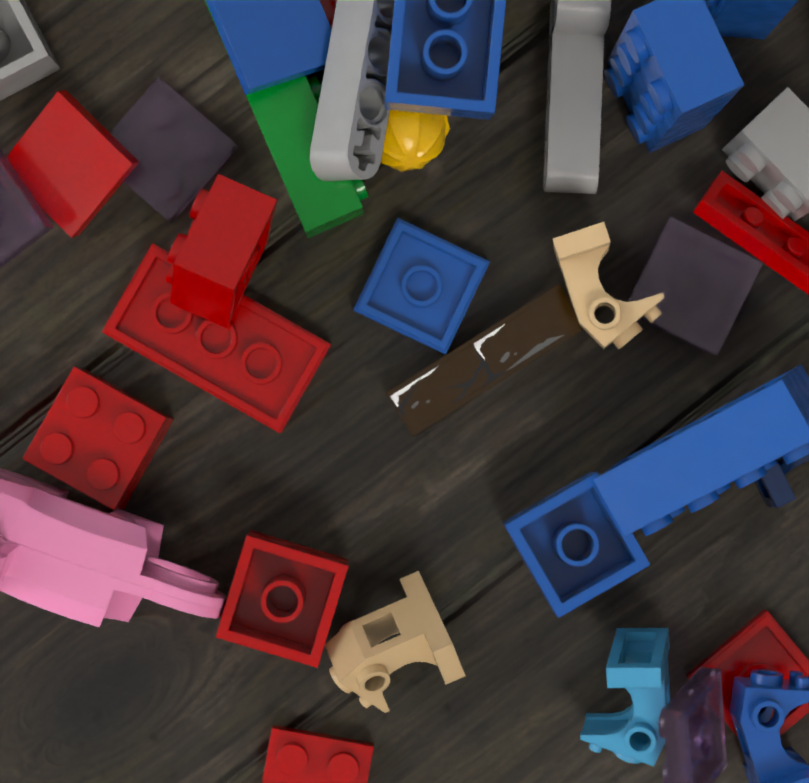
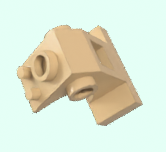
M604 222L553 238L554 252L561 268L578 323L603 349L612 342L618 349L622 348L643 330L637 322L639 319L645 316L652 323L662 314L656 305L664 299L663 292L631 302L614 299L605 292L598 274L600 262L606 253L609 252L611 243ZM600 307H607L613 312L614 320L607 324L600 323L596 320L594 312Z
M419 571L400 579L407 596L406 598L356 620L347 622L325 644L333 665L329 669L332 679L345 693L349 694L353 691L359 695V701L365 708L374 705L384 713L389 712V707L383 696V691L390 684L389 675L400 667L413 662H427L438 666L446 685L465 677L453 643ZM398 633L401 634L397 637H394L388 641L379 644L381 641L385 640L386 638Z

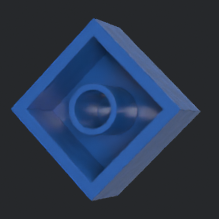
M590 471L502 522L552 612L558 618L650 566L633 533L624 537L593 479L599 476L597 472Z

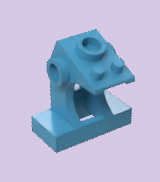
M617 628L606 665L607 688H625L631 695L633 703L621 712L586 713L584 726L580 733V740L590 743L589 749L591 751L600 753L602 748L612 751L619 759L633 764L642 762L654 767L668 738L672 717L668 666L670 649L669 628Z

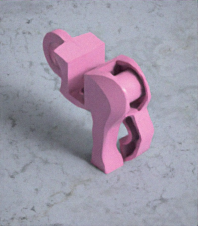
M0 468V591L44 610L96 627H100L103 618L129 622L142 598L189 614L213 619L221 618L227 597L217 590L219 586L217 580L188 567L158 558L164 525L119 509L109 514L67 499L69 491Z

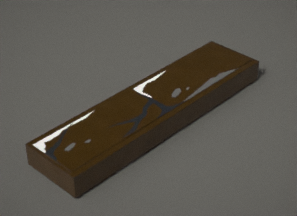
M559 283L385 394L413 437L582 331L583 328L578 323L572 302Z

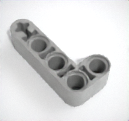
M337 0L310 147L311 168L322 181L369 179L379 169L390 110L384 109L394 0Z
M551 0L543 172L544 192L596 194L600 163L604 35L609 26L611 0Z

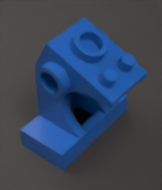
M751 670L750 677L734 676L729 712L746 761L743 763L749 783H809V764L792 747L785 749L782 747L779 732L787 714L799 705L809 702V677L803 676L801 671H790L789 679H783V673L772 670ZM773 709H774V715H773L772 719L770 720L772 711H773Z

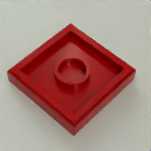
M67 90L57 91L0 164V168L73 238L82 233L138 165L139 161Z
M762 610L686 674L688 679L736 737L737 734L729 712L734 676L750 677L751 670H772L783 673V679H789L790 671L794 670L801 671L803 676L809 677V660L767 610ZM809 702L799 705L787 714L779 731L780 736L809 713ZM773 709V711H772L770 720L772 719V717H773V715H774V709Z

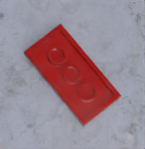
M152 243L103 328L102 333L282 434L332 345L245 295L242 296L228 328L170 304L172 284L166 282L171 263L167 262L169 252Z

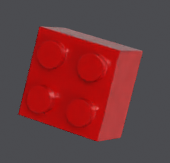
M220 174L217 175L210 191L201 188L190 211L189 217L193 221L188 235L180 232L168 255L167 262L171 263L166 282L172 284L170 304L228 328L268 243L277 199Z
M73 367L22 459L113 510L123 509L174 418L86 369Z
M250 530L244 541L216 638L318 668L349 567V559Z

